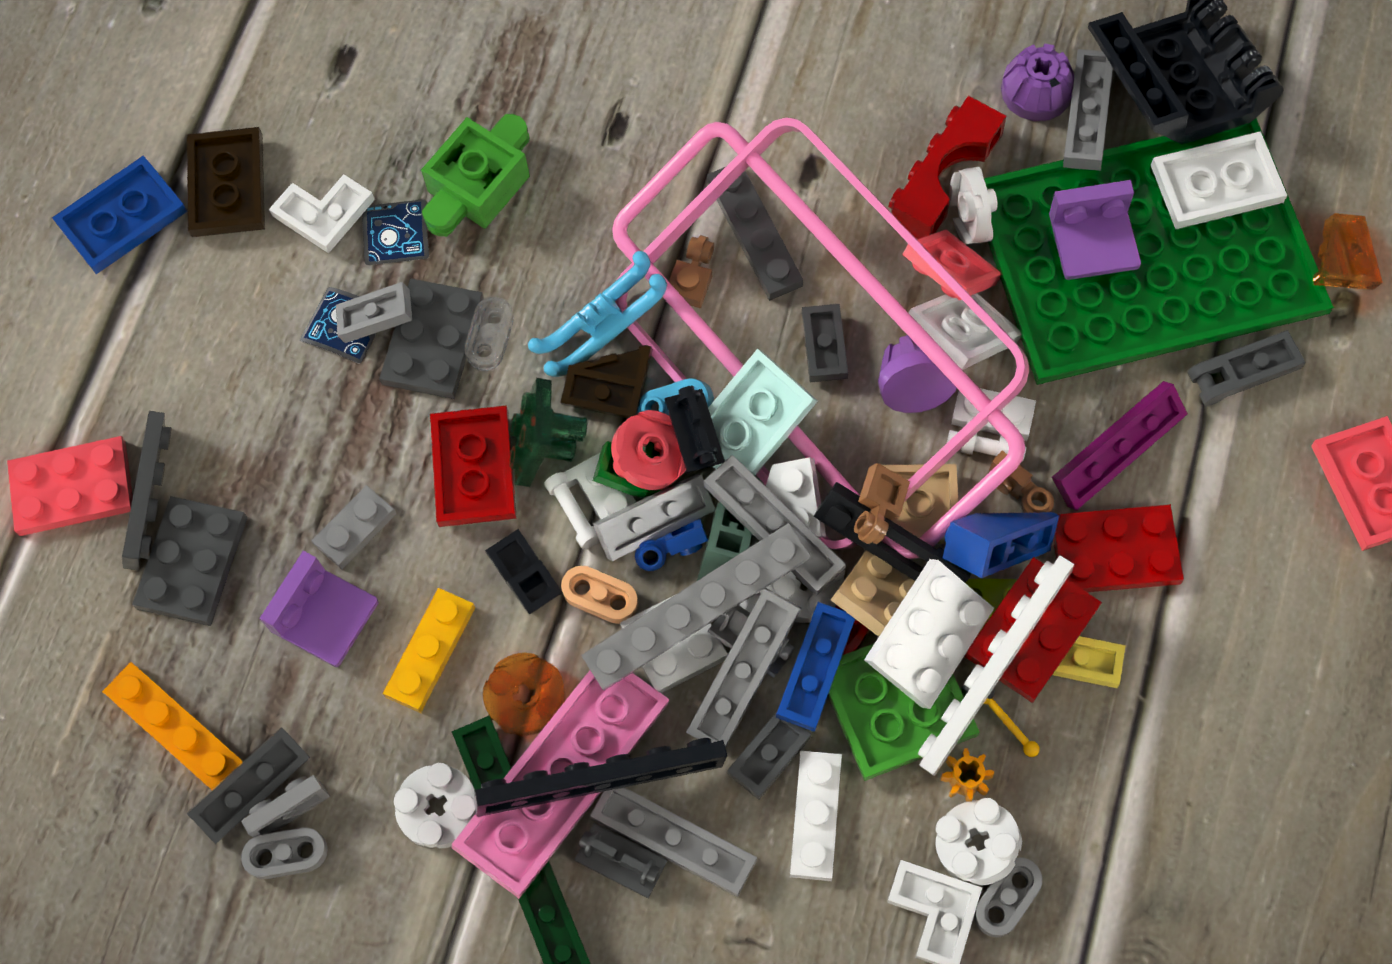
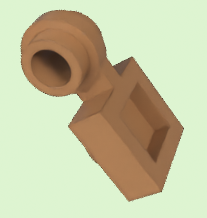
M700 235L699 238L692 237L689 242L686 258L692 260L691 264L676 260L669 279L670 284L687 303L697 308L702 307L713 277L712 269L701 267L702 263H710L714 251V242H710L709 238Z
M1003 450L992 460L989 472L1007 456ZM1021 465L997 487L1003 494L1008 495L1010 493L1017 500L1022 496L1021 506L1024 513L1052 512L1054 507L1052 494L1045 488L1037 487L1031 482L1033 475ZM1032 500H1039L1044 506H1036L1032 503Z
M879 463L868 468L858 500L859 503L871 509L870 512L864 511L858 517L854 526V532L858 534L859 540L866 544L872 542L878 544L883 540L889 524L884 521V517L893 520L900 516L910 481Z

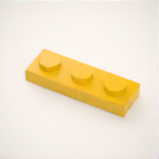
M437 589L383 691V695L386 698L419 713L422 712L476 608L474 603L443 589Z

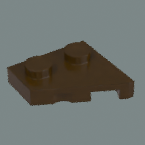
M644 345L640 346L637 350L618 355L614 353L603 356L596 361H584L569 365L560 403L564 406L623 418L637 415L652 355V347Z

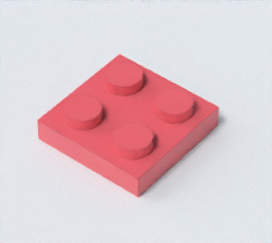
M947 229L917 239L971 296L996 286L1001 277L998 269ZM908 244L902 255L912 262L914 269L923 275L931 277L940 284L942 291L948 296L962 300Z

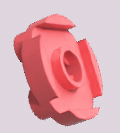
M654 410L642 411L628 418L616 430L611 444L614 460L613 468L619 477L625 478L632 485L646 490H662L669 487L686 471L669 415ZM649 442L654 443V450L660 452V456L648 457L643 451V447Z

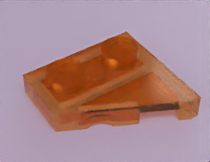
M1334 213L1326 219L1322 233L1324 241L1320 245L1318 257L1322 259L1320 270L1313 276L1314 285L1373 290L1381 285L1383 281L1365 216Z

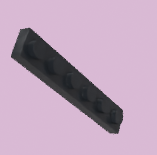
M700 738L687 743L686 748L671 750L670 746H660L648 750L646 756L631 758L629 754L615 755L606 759V764L591 767L588 762L575 763L565 767V772L548 775V771L545 770L535 771L524 775L523 780L506 783L505 779L490 780L481 784V789L474 790L476 815L480 817L722 768L727 758L724 740L712 742L711 738Z

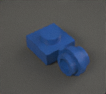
M699 518L657 540L651 539L642 542L639 545L640 548L635 550L637 565L643 570L655 571L664 565L666 554L669 552L671 556L680 553L681 556H686L700 550L703 547L702 543L708 541L701 519ZM648 550H653L658 554L652 560L646 559L643 555Z

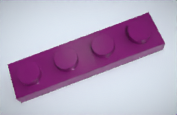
M1165 381L1160 383L1051 477L1067 507L1077 511L1188 414L1174 384Z

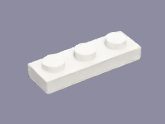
M800 751L790 877L832 881L842 754Z

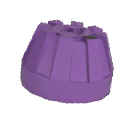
M1044 43L1043 47L1036 48L1033 44L1021 51L1006 66L1001 84L1002 98L1009 110L1021 118L1031 121L1051 120L1061 115L1071 103L1074 72L1064 52L1057 53L1054 45Z
M908 335L900 337L899 343L896 345L890 343L885 349L878 384L884 403L891 409L903 413L927 411L946 402L956 391L955 385Z

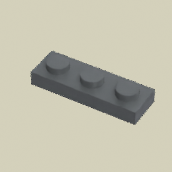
M281 727L191 808L187 815L216 844L249 814L253 806L267 798L310 757Z

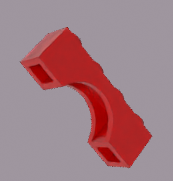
M970 96L965 99L961 107H953L945 123L947 127L942 134L936 133L927 147V156L923 162L920 160L915 162L908 175L909 182L904 189L898 188L894 192L888 205L892 209L891 213L916 239L936 233L947 218L950 198L940 185V175L950 166L962 161L985 162L1003 135L1007 117L1005 114Z

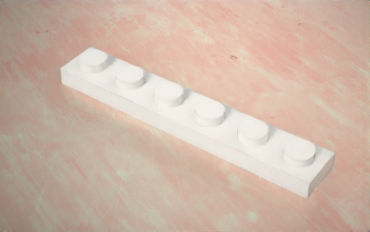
M1059 555L1054 564L1047 560L1034 579V582L1039 584V587L1031 599L1026 595H1023L1011 613V616L1016 621L1008 633L1001 629L988 648V651L993 653L992 657L985 667L977 664L964 684L970 688L961 702L956 699L951 702L941 718L947 724L939 736L936 737L931 733L920 748L918 755L923 757V760L919 765L934 776L937 774L1073 571V563Z

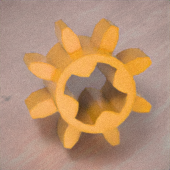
M964 748L962 756L958 761L952 756L947 757L946 764L952 769V772L942 773L941 781L950 782L952 789L949 797L952 798L958 793L965 795L966 802H971L976 791L984 796L988 794L989 788L982 781L993 778L994 771L985 770L983 765L986 757L985 754L976 758L970 756L968 748ZM969 769L974 771L973 780L969 779L966 782L960 780L962 772L966 773Z

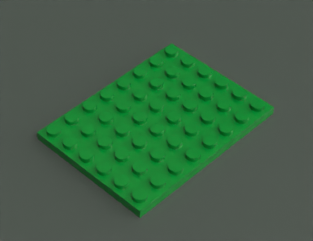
M1257 118L1251 123L1183 145L1165 136L1103 150L1101 171L1063 167L1064 160L984 178L987 189H993L997 197V210L991 212L993 239L988 241L996 267L1001 273L1000 279L1016 326L1021 332V341L1036 385L1330 314L1334 307L1288 194L1284 203L1175 229L1151 168L1154 157L1260 131L1262 133ZM1131 180L1134 195L1128 215L1141 260L1139 269L1071 280L1065 279L1049 216L1055 191Z

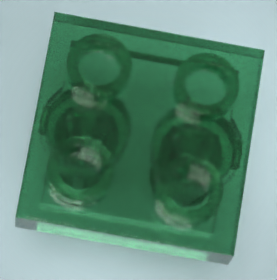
M536 378L530 392H524L522 396L520 413H514L510 434L516 437V446L514 445L511 450L509 465L510 469H515V485L530 487L544 458L564 460L571 463L576 453V440L583 442V438L586 436V417L581 418L555 413L551 409L552 380Z

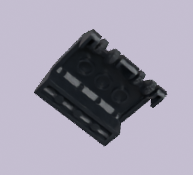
M1187 0L1185 12L1136 28H1132L1123 12L1089 22V31L1151 129L1182 145L1251 123L1275 102L1284 91L1283 86L1276 76L1272 75L1273 72L1268 66L1264 65L1258 68L1262 56L1256 50V47L1242 27L1237 24L1236 18L1233 15L1222 17L1228 10L1223 0Z

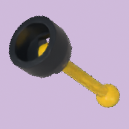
M966 685L960 688L964 697L970 690ZM994 687L984 704H987L1019 740L1023 745V752L1026 756H1037L1040 751L1039 745L1035 741H1029L993 699L995 694Z

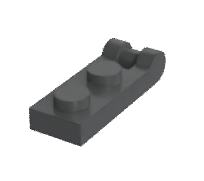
M1286 330L1198 363L1191 367L1187 373L1192 383L1199 385L1202 391L1199 396L1203 404L1211 406L1228 396L1300 370L1306 362L1289 331ZM1220 372L1224 382L1216 384L1212 375Z

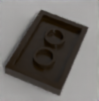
M259 127L187 134L188 231L191 237L265 230L263 134Z

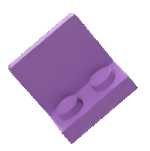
M1131 180L1055 191L1049 216L1065 279L1071 280L1139 269L1141 260L1128 215L1134 195Z
M302 551L259 619L271 633L330 665L339 667L379 602L375 596L326 571L315 556Z

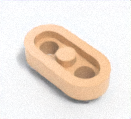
M573 567L566 572L562 579V592L570 605L606 621L620 624V622L634 616L638 610L637 594L630 584L591 567ZM579 585H588L590 589L586 594L580 595L576 593V588ZM621 599L626 602L624 608L620 610H615L611 607L615 600Z

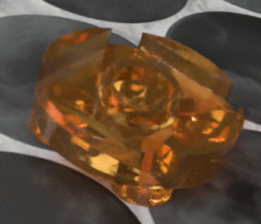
M517 653L499 661L494 667V671L490 674L488 681L486 679L483 687V701L491 719L505 733L520 736L540 733L565 702L566 697L564 682L558 669L552 663L532 653ZM526 684L529 690H536L535 695L526 704H523L521 700L515 701L513 695L519 693V686Z

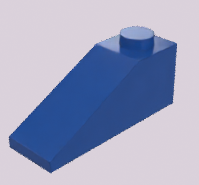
M1053 512L974 513L951 521L945 533L946 545L943 559L980 578L989 576L1051 551L1060 515Z

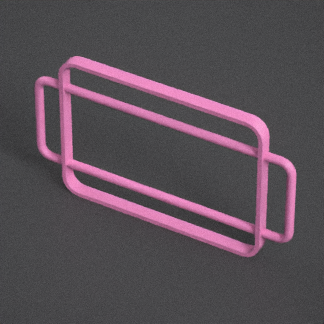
M792 118L774 120L748 143L735 128L727 123L714 122L705 125L633 197L615 218L612 228L613 239L618 248L632 262L620 274L618 279L634 266L632 259L634 253L641 251L628 236L627 229L630 222L710 140L716 137L724 139L738 155L643 251L651 261L650 268L644 277L649 281L650 277L654 274L662 275L653 264L750 167L979 411L966 426L908 480L910 484L905 501L988 422L1009 445L1007 456L920 537L921 540L934 547L945 536L951 521L966 517L1010 476L1023 461L1025 453L1024 438L1001 410L1020 393L1027 383L1029 365L1026 355L1018 344L808 126ZM791 131L804 134L1011 350L1017 366L1015 376L1009 385L992 401L760 156L779 136ZM665 278L667 289L663 298L734 377L743 367V364ZM628 291L615 301L622 312L627 308L626 299ZM637 321L627 327L643 346L648 345L652 347L651 356L674 382L687 379ZM797 425L788 436V439L805 458L810 457L815 460L816 470L832 488L838 482L859 495ZM763 466L756 475L766 486L770 472ZM827 536L819 538L828 548L836 550L851 549L857 545L848 538L833 541ZM885 536L883 538V543L896 550L905 558H919L889 537Z

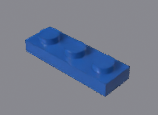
M820 602L817 603L776 713V718L815 732L856 620L846 611Z

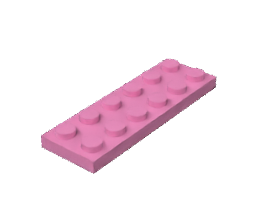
M589 670L504 779L506 783L521 781L524 775L535 771L545 770L548 771V775L565 772V767L575 763L588 762L591 767L606 764V759L615 755H630L666 708L670 699L634 673H631L604 691ZM601 792L477 817L475 814L452 843V849L519 899Z

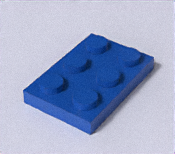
M143 155L53 216L52 219L94 273L98 274L188 211Z

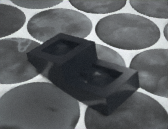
M519 529L485 550L495 568L529 615L563 593Z

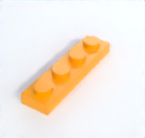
M132 662L102 691L211 790L243 762Z

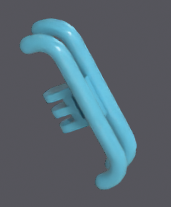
M635 252L632 258L634 266L606 290L597 295L594 300L585 305L583 309L574 314L571 319L554 333L542 339L532 338L529 340L528 348L531 352L544 354L563 345L581 329L592 336L565 359L558 362H546L543 369L547 375L551 377L567 375L569 365L590 359L661 300L666 292L667 282L662 275L654 274L649 279L650 289L623 312L615 302L636 285L648 272L651 261L645 252Z

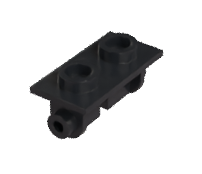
M686 386L678 390L679 395L665 398L664 400L687 473L723 464L725 460L703 390H695L694 386Z

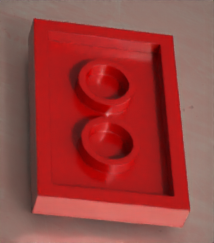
M507 405L430 414L436 522L438 526L445 527L517 519Z
M1171 504L1057 514L1060 516L1053 539L1056 560L1060 555L1074 564L1073 571L1067 579L1087 593L1181 585L1184 577Z
M1035 557L1032 558L964 655L965 658L976 665L986 666L993 653L988 651V648L1001 629L1008 633L1016 621L1011 616V613L1023 595L1031 599L1039 587V584L1034 582V579L1044 563ZM1067 579L999 681L1033 703L1095 615L1102 602Z

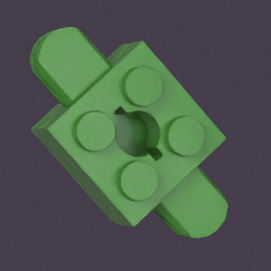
M505 114L490 131L466 117L421 169L427 190L433 195V198L422 210L426 226L432 234L441 237L449 236L465 217L486 229L530 177L526 156L522 152L529 143L530 137L526 122L520 116Z

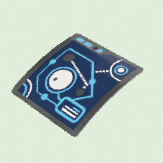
M424 199L370 205L362 214L366 265L429 258L427 226L422 214V210L426 206Z
M328 287L300 341L328 350L360 364L376 333L344 343L337 334L336 305L360 296Z

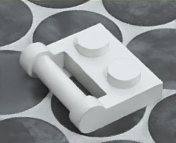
M600 453L565 472H559L550 476L544 482L549 494L556 496L577 532L576 540L582 549L590 548L599 543L600 540L594 526L590 525L571 493L570 487L579 484L599 520L636 503L632 495L592 481Z

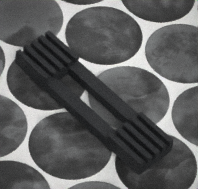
M836 482L817 508L813 517L916 581L924 567L905 558L882 541L878 544L873 542L866 544L859 540L858 534L854 532L855 523L864 511L870 512L871 509L858 502L859 495ZM884 517V521L889 524L885 536L926 562L929 559L939 560L963 582L966 583L971 573L943 559L944 549L941 547L935 549L898 524Z

